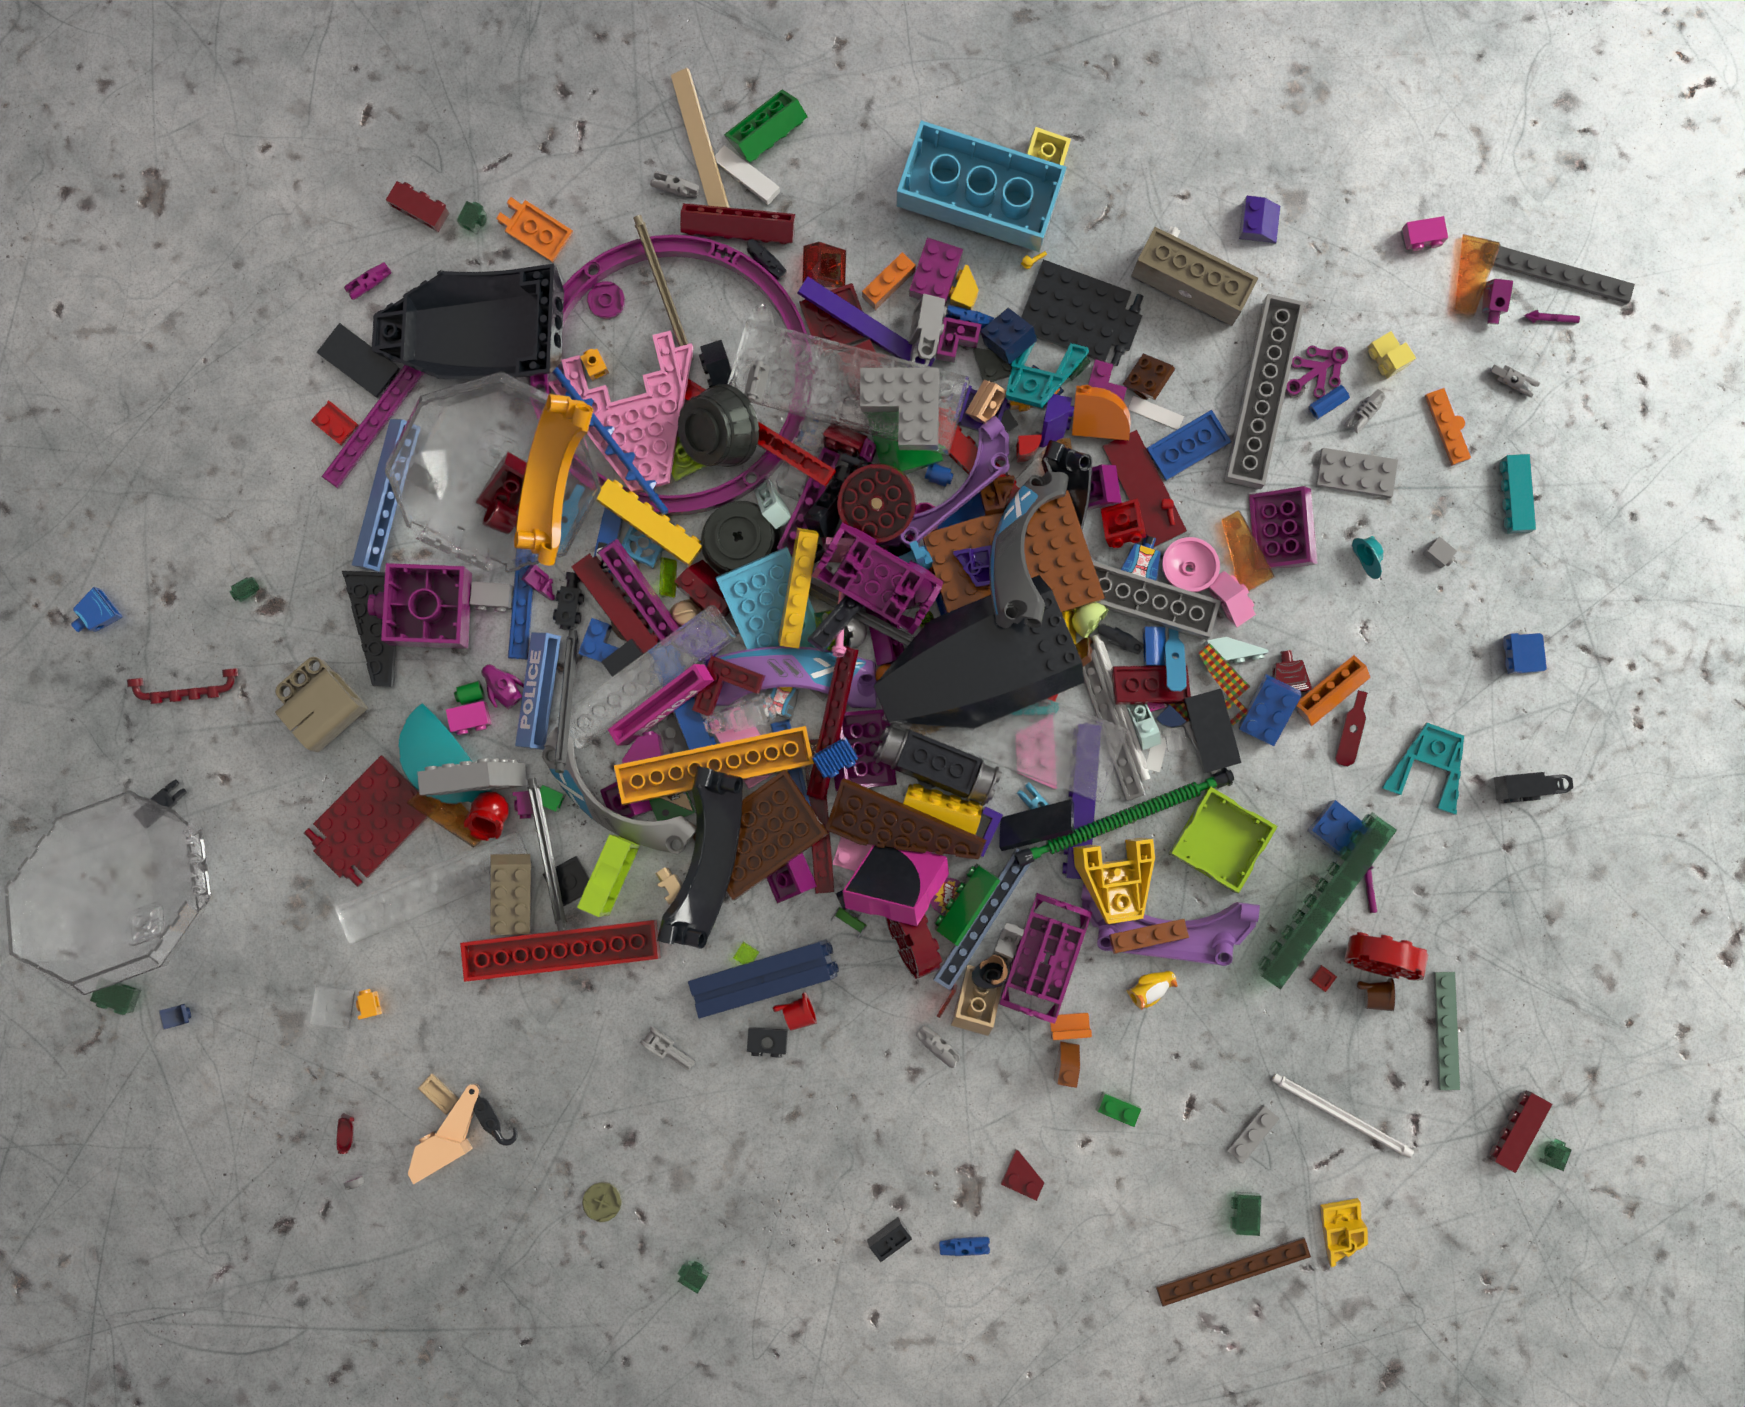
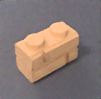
M983 380L965 413L977 422L986 423L997 413L1006 397V390L996 383Z

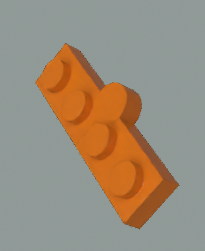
M1445 388L1426 394L1427 404L1451 466L1471 459L1461 433L1465 426V420L1461 416H1455Z

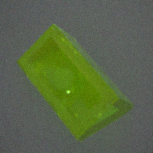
M661 557L659 595L662 598H675L676 584L674 581L677 579V561Z

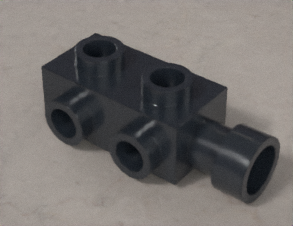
M566 572V586H561L560 590H557L556 593L558 607L554 609L553 620H555V624L560 625L559 629L571 630V627L576 628V624L581 622L582 613L578 611L579 605L584 603L585 595L578 588V582L581 580L576 573ZM568 593L572 594L570 600H566V594ZM565 612L569 613L567 619L563 618V613Z

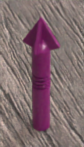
M1538 310L1523 315L1533 323L1538 320L1567 323L1580 322V316L1539 313Z
M1365 857L1360 869L1364 871L1370 913H1376L1378 911L1371 871L1374 867L1368 858Z

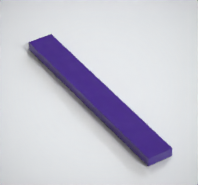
M810 277L806 278L797 293L798 295L912 367L910 361L912 344H909V341ZM917 356L915 362L917 365L922 366L925 364V359ZM934 357L930 359V362L926 368H930L932 366L933 362L935 361Z

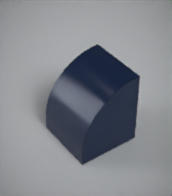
M1168 705L1155 718L1166 727H1177L1186 722L1171 705Z

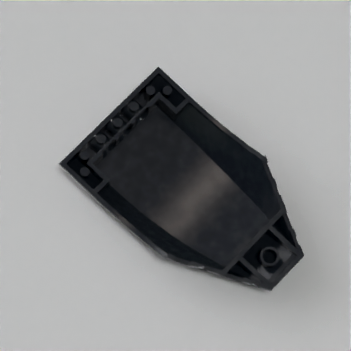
M553 263L486 272L440 270L435 277L429 281H423L418 287L405 293L402 299L394 304L390 303L384 310L374 314L371 350L437 379L499 380L550 374L561 363L564 288L557 267Z
M1038 575L1031 578L1045 603L1042 625L1040 627H1028L1024 624V619L1018 624L1013 623L1009 628L1000 627L996 622L991 595L928 621L882 677L873 685L887 721L891 723L974 729L1083 684L1084 674L1081 658L1053 591L1042 577Z

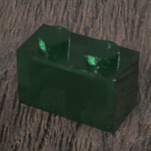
M99 978L90 1001L96 1003L95 1006L107 1009L109 1007L114 1009V1013L125 1015L126 1013L134 1012L141 990L108 978Z
M1234 1192V1197H1231V1209H1234V1216L1230 1218V1228L1233 1229L1236 1235L1260 1236L1261 1195L1252 1192Z

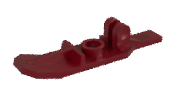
M1357 691L1354 706L1346 715L1339 747L1335 756L1339 765L1348 767L1355 762L1366 721L1364 706L1368 692ZM1352 725L1356 726V730L1354 732L1350 731V727Z

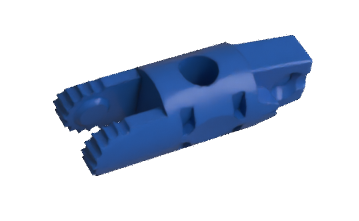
M952 305L947 306L949 314L945 316L947 318L981 324V329L994 320V317L981 312Z
M966 1237L940 1241V1255L971 1256L989 1254L990 1248L988 1244L990 1239L989 1237Z

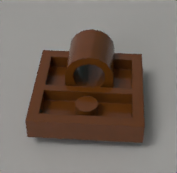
M1143 353L1123 385L1127 389L1134 391L1142 399L1148 400V398L1156 400L1175 371V367Z

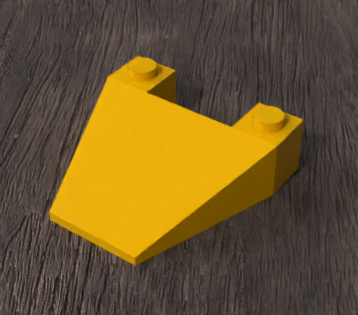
M1141 837L1125 840L1127 859L1102 862L1101 846L1085 845L1073 847L1075 868L1106 924L1143 919L1155 861L1153 839Z

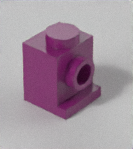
M512 792L513 796L517 797V800H514V809L520 815V819L531 818L533 812L529 792Z

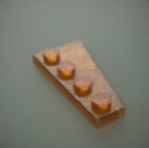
M417 793L408 800L407 804L474 848L483 841L471 836V831L464 827V820L469 811L460 802L457 804L443 803L439 799L420 795V793Z

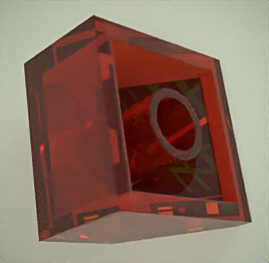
M822 242L803 246L802 283H804L807 277H810L824 287L839 288L844 286L846 278V250Z

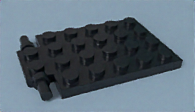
M1043 259L1021 318L1033 326L1036 338L1068 349L1070 343L1088 347L1089 353L1087 356L1105 362L1111 346H1114L1115 353L1111 364L1118 366L1121 356L1125 354V351H1130L1143 315L1139 313L1144 296L1137 294L1133 305H1130L1129 310L1125 308L1131 291Z

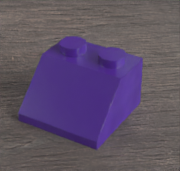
M1247 195L1242 204L1239 239L1276 244L1281 206L1265 197Z
M1053 394L1048 400L1039 447L1047 446L1049 440L1057 441L1063 438L1065 430L1070 429L1071 419L1068 417H1072L1074 406L1071 405L1072 397Z

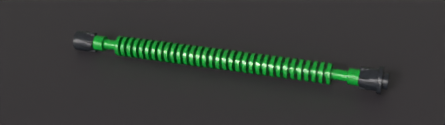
M1222 768L1220 772L1212 774L1210 778L1205 779V782L1200 784L1196 782L1189 783L1187 786L1184 785L1169 791V793H1164L1160 797L1156 796L1151 798V800L1142 802V804L1139 803L1128 809L1121 810L1119 813L1116 812L1101 818V820L1093 821L1092 824L1088 823L1078 827V829H1074L1073 834L1046 840V845L1041 847L1036 846L1031 849L1026 848L1015 852L1016 863L1019 867L1034 862L1035 859L1040 858L1042 854L1047 852L1053 855L1055 852L1063 851L1064 848L1073 847V844L1078 845L1082 841L1085 842L1087 839L1090 840L1105 834V832L1113 831L1114 828H1121L1124 825H1128V823L1131 824L1146 818V816L1153 815L1155 812L1158 813L1173 807V805L1176 806L1191 800V798L1199 797L1200 792L1209 787H1217L1219 789L1226 785L1231 786L1233 785L1234 775L1231 770Z

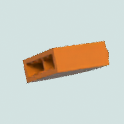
M1090 385L1077 386L1072 435L1129 440L1131 418L1123 400L1115 393L1103 388L1091 387Z

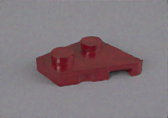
M1015 1149L1001 1185L1037 1201L1045 1182L1020 1151Z

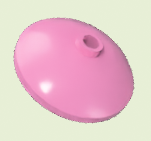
M1186 537L1176 540L1167 548L1162 559V569L1166 579L1172 586L1195 593L1209 588L1215 582L1220 570V561L1216 551L1210 544L1198 538ZM1186 567L1191 568L1192 571L1188 572Z

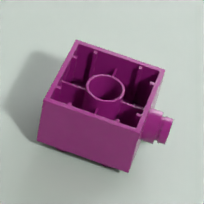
M386 563L384 592H379L378 595L370 594L368 598L369 615L383 619L381 641L391 646L468 649L472 573L464 566Z

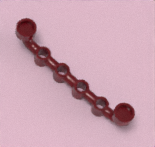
M238 668L222 670V675L227 677V682L220 686L143 693L140 690V686H144L143 678L127 679V687H132L133 694L138 699L150 700L151 704L163 703L162 699L168 698L170 702L182 701L181 697L187 696L189 700L201 699L200 695L216 698L220 697L219 693L227 692L233 687L235 676H239Z

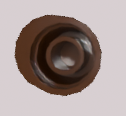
M1388 978L1386 982H1357V988L1364 990L1366 1009L1394 1011L1395 984L1393 978Z

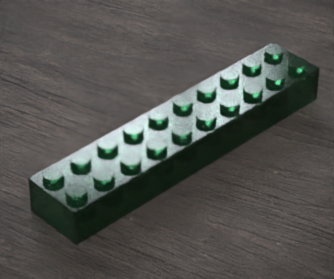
M1371 812L1370 815H1365L1361 821L1363 824L1361 828L1351 834L1349 838L1351 840L1347 847L1344 845L1341 848L1337 861L1330 863L1326 870L1328 873L1324 878L1321 877L1317 881L1313 894L1309 893L1303 901L1305 905L1301 910L1298 908L1292 916L1294 920L1290 925H1285L1281 931V938L1271 944L1269 948L1271 950L1267 957L1264 955L1259 961L1258 970L1260 975L1280 990L1396 833L1397 829L1374 812Z

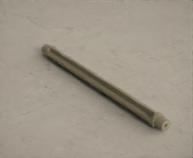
M641 215L633 217L636 224L635 228L644 247L679 347L687 345L688 341L651 243L646 223Z

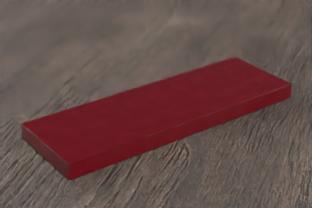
M1138 431L1131 432L1129 440L1116 439L1103 445L1102 448L1110 464L1116 465L1118 480L1128 501L1138 499L1145 533L1147 536L1156 538L1154 547L1187 532L1175 505L1173 507L1174 525H1170L1168 509H1162V499H1171Z

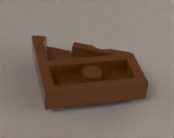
M1014 475L996 478L979 492L985 515L1004 512L1014 485Z

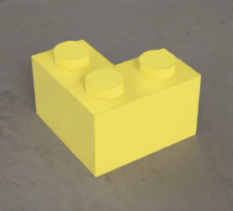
M1392 331L1373 341L1368 346L1370 357L1376 360L1380 373L1383 376L1385 375L1387 379L1407 368L1416 359L1407 342L1400 345Z

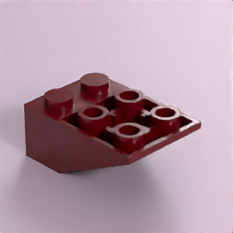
M831 423L823 433L825 448L836 453H845L859 457L865 438L868 439L866 435L835 423Z

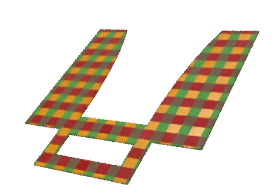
M1209 643L1199 652V655L1214 680L1229 696L1225 700L1227 710L1234 704L1241 710L1230 720L1233 726L1248 711L1237 698L1249 689L1250 685ZM1185 703L1166 704L1167 706L1171 705L1186 722L1189 721Z

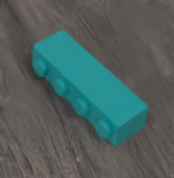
M1530 454L1507 455L1501 459L1499 464L1500 472L1503 475V480L1501 481V490L1504 491L1502 506L1506 511L1504 527L1507 529V534L1530 533L1536 530Z

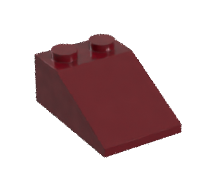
M507 452L483 488L476 503L487 509L494 499H498L517 511L519 509L527 462Z

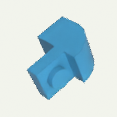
M917 541L909 543L911 552L898 557L907 563L912 560L927 570L931 568L933 563L926 545L919 547Z

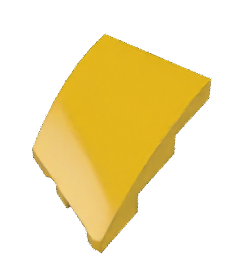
M1358 1198L1320 1205L1325 1247L1331 1267L1336 1266V1262L1345 1256L1350 1257L1357 1250H1361L1368 1245V1230L1361 1219V1202Z

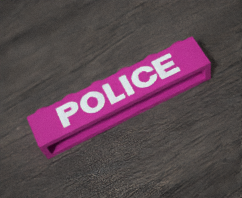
M693 664L608 729L616 745L622 746L632 743L643 732L648 731L713 682L714 679L704 664Z

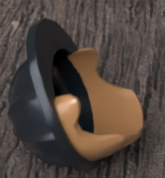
M992 955L975 967L972 972V981L981 989L1001 987L1008 980L1010 974L1008 965L1000 956Z

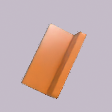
M1088 1013L1061 1014L1057 1016L1055 1024L1050 1022L1052 1040L1092 1037Z

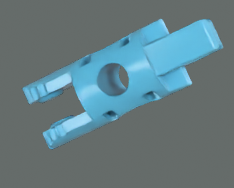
M1030 782L1025 786L1034 798L1032 800L1023 791L1019 790L1017 792V795L1030 809L1038 808L1037 804H1040L1041 807L1049 805Z

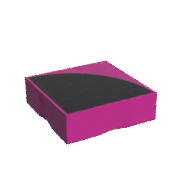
M873 845L843 890L845 908L870 915H880L894 921L918 926L929 908L931 899L938 893L949 875L947 857L929 852L921 853L897 850L895 847L885 846L881 848Z

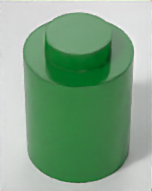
M479 680L458 686L454 692L457 703L460 702L461 705L485 699L484 690Z

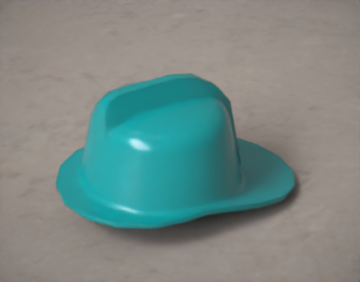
M1373 536L1366 539L1355 538L1352 541L1353 551L1359 558L1363 569L1371 578L1379 579L1382 574L1380 562L1384 556L1382 545Z

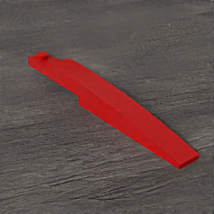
M688 379L685 400L688 401L706 389ZM758 421L759 439L757 445L826 487L836 472L834 468Z

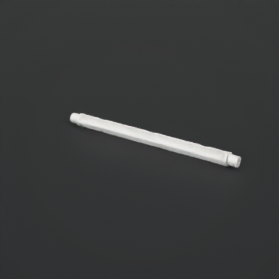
M1100 634L1092 636L1093 647L1096 650L1114 702L1111 674L1112 664L1104 641L1101 640ZM1115 705L1138 774H1140L1142 781L1150 779L1149 769L1127 706Z
M1276 1073L1273 1075L1271 1081L1278 1084L1279 1087L1288 1090L1383 1143L1400 1155H1405L1408 1158L1412 1157L1414 1150L1408 1148L1406 1144H1402L1389 1137L1385 1133L1286 1079L1285 1076H1280Z

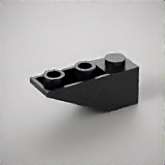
M834 479L803 517L807 529L817 531L819 537L826 538L836 525L839 516L837 502L841 486L844 483L843 481Z

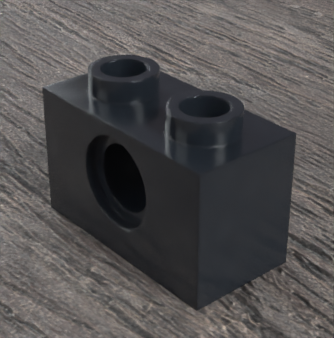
M749 1027L747 1052H751V1056H763V1053H769L770 1057L782 1058V1054L786 1055L788 1029ZM766 1037L773 1041V1045L770 1048H766L762 1044V1040Z

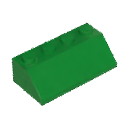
M782 89L726 132L724 136L740 156L750 163L758 159L765 150L772 148L774 143L780 138L786 137L793 128L800 126L808 116L798 99Z
M977 863L969 868L966 873L968 877L965 882H960L955 890L957 894L953 899L950 898L945 905L946 911L943 915L940 914L934 922L936 925L934 927L935 930L956 946L960 944L1001 881L996 875Z

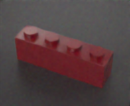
M1525 1091V1093L1519 1096L1517 1108L1510 1113L1509 1123L1501 1130L1497 1145L1495 1144L1490 1151V1160L1514 1173L1520 1167L1553 1105L1529 1091Z

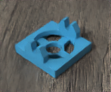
M630 526L621 545L631 559L654 568L657 560L661 558V553L664 549L659 545L651 543V540L645 535L635 536V532L638 530ZM640 538H647L649 545L645 548L638 545ZM631 541L636 542L638 547L635 554L630 548ZM651 549L655 551L648 557H641L643 550Z

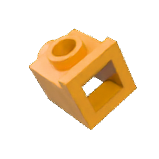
M370 989L359 991L356 1007L361 1012V1015L358 1016V1020L382 1014L377 991L371 992Z

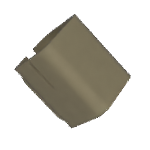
M317 657L308 658L279 683L275 690L277 697L284 704L275 711L276 715L290 731L297 727L292 732L305 748L314 752H320L368 710L366 704L337 672L332 670L323 659ZM315 662H319L320 667L317 671L313 670V664ZM304 674L305 680L299 684L298 677ZM289 687L290 694L285 697L283 694L284 689Z

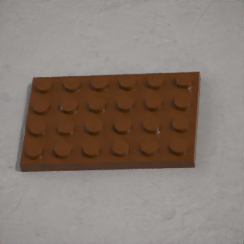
M785 769L742 800L738 847L727 888V893L734 901L828 835V832Z

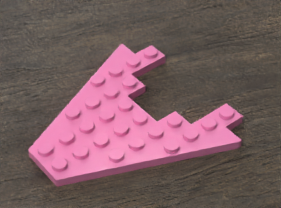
M671 331L652 335L661 370L642 375L647 393L614 402L610 400L606 385L588 389L580 355L561 360L565 377L571 381V385L583 400L593 399V413L602 425L615 428L611 436L624 453H635L636 456L632 463L646 481L655 480L657 482L655 487L669 484L678 438V418L684 405L694 350L692 343L675 348ZM558 379L549 382L550 387L557 395L565 396L567 391L561 386ZM590 426L587 435L630 491L633 493L643 491L636 480L627 481L625 479L628 469L616 454L606 455L607 442L594 426Z

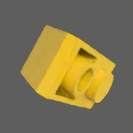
M965 265L963 270L959 269L956 280H958L956 287L952 286L948 297L951 298V305L972 310L978 297L979 289L969 266Z

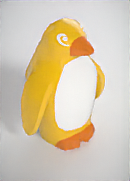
M1171 971L1142 975L1137 985L1126 991L1133 1003L1142 1010L1143 1008L1155 1005L1165 995L1168 988L1178 987L1175 974Z

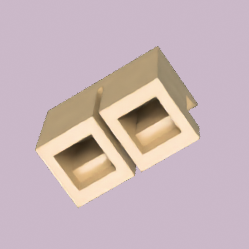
M665 867L655 874L660 880V883L657 885L667 889L669 895L665 899L668 905H671L683 883L678 875H672L669 868Z

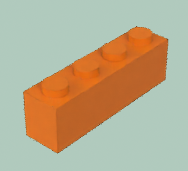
M1353 655L1299 700L1296 705L1299 715L1313 726L1371 678L1367 666Z

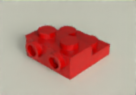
M1138 499L1101 508L1105 539L1109 547L1120 548L1123 546V543H1138L1142 538L1146 537Z

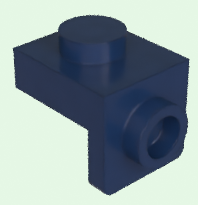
M185 1004L159 1010L163 1030L187 1024L191 1018L190 1009L185 1007Z

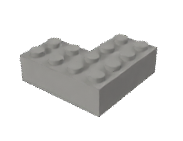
M860 368L861 412H899V450H938L939 368Z
M485 758L478 759L476 762L463 761L455 765L451 763L443 764L441 767L429 766L425 767V771L417 772L420 795L494 791L527 786L525 763H517V760Z

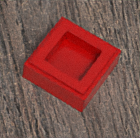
M1320 965L1309 981L1324 992H1327L1337 976Z

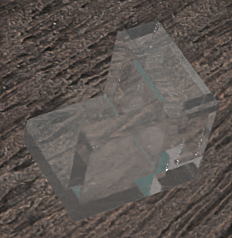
M1184 727L1161 730L1162 738L1166 739L1168 752L1187 750Z

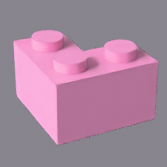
M1225 571L1221 572L1208 590L1211 597L1221 601L1220 605L1226 618L1236 627H1239L1256 615L1253 609L1254 603L1248 597L1249 591L1244 584L1240 585L1234 575L1230 576Z

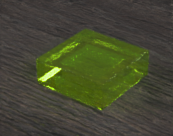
M743 941L733 958L741 964H746L754 961L760 951Z

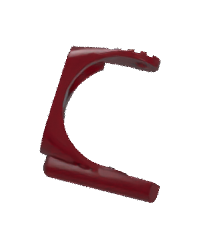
M345 1113L341 1114L337 1124L336 1147L338 1154H347L353 1143L354 1117Z

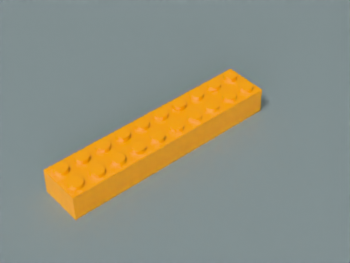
M806 726L614 765L621 803L626 805L692 791L697 766L739 776L745 780L779 773L784 769L788 771L812 766L814 762Z

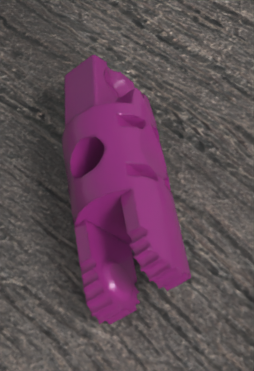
M383 262L345 285L344 289L347 293L349 292L350 298L355 300L380 284L392 272L386 263Z

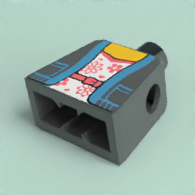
M794 687L768 688L757 706L792 721L799 690Z

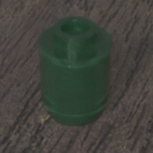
M252 576L231 586L232 590L229 592L235 601L243 602L257 594L260 587Z

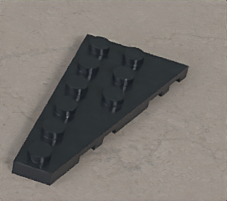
M342 571L358 635H360L362 650L365 654L371 684L374 687H393L396 646H391L381 641L383 619L368 613L369 595H378L379 592H384L385 572Z

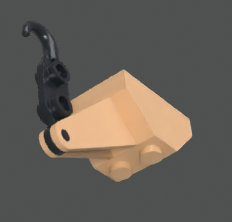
M471 1084L466 1087L436 1134L433 1131L419 1139L420 1144L415 1146L408 1171V1176L413 1184L473 1149L466 1136L474 1113L483 1129L492 1135L499 1144L509 1146L516 1141L518 1137L516 1127H513L512 1138L505 1139L502 1136L500 1120L489 1100L480 1096L481 1090L477 1084Z

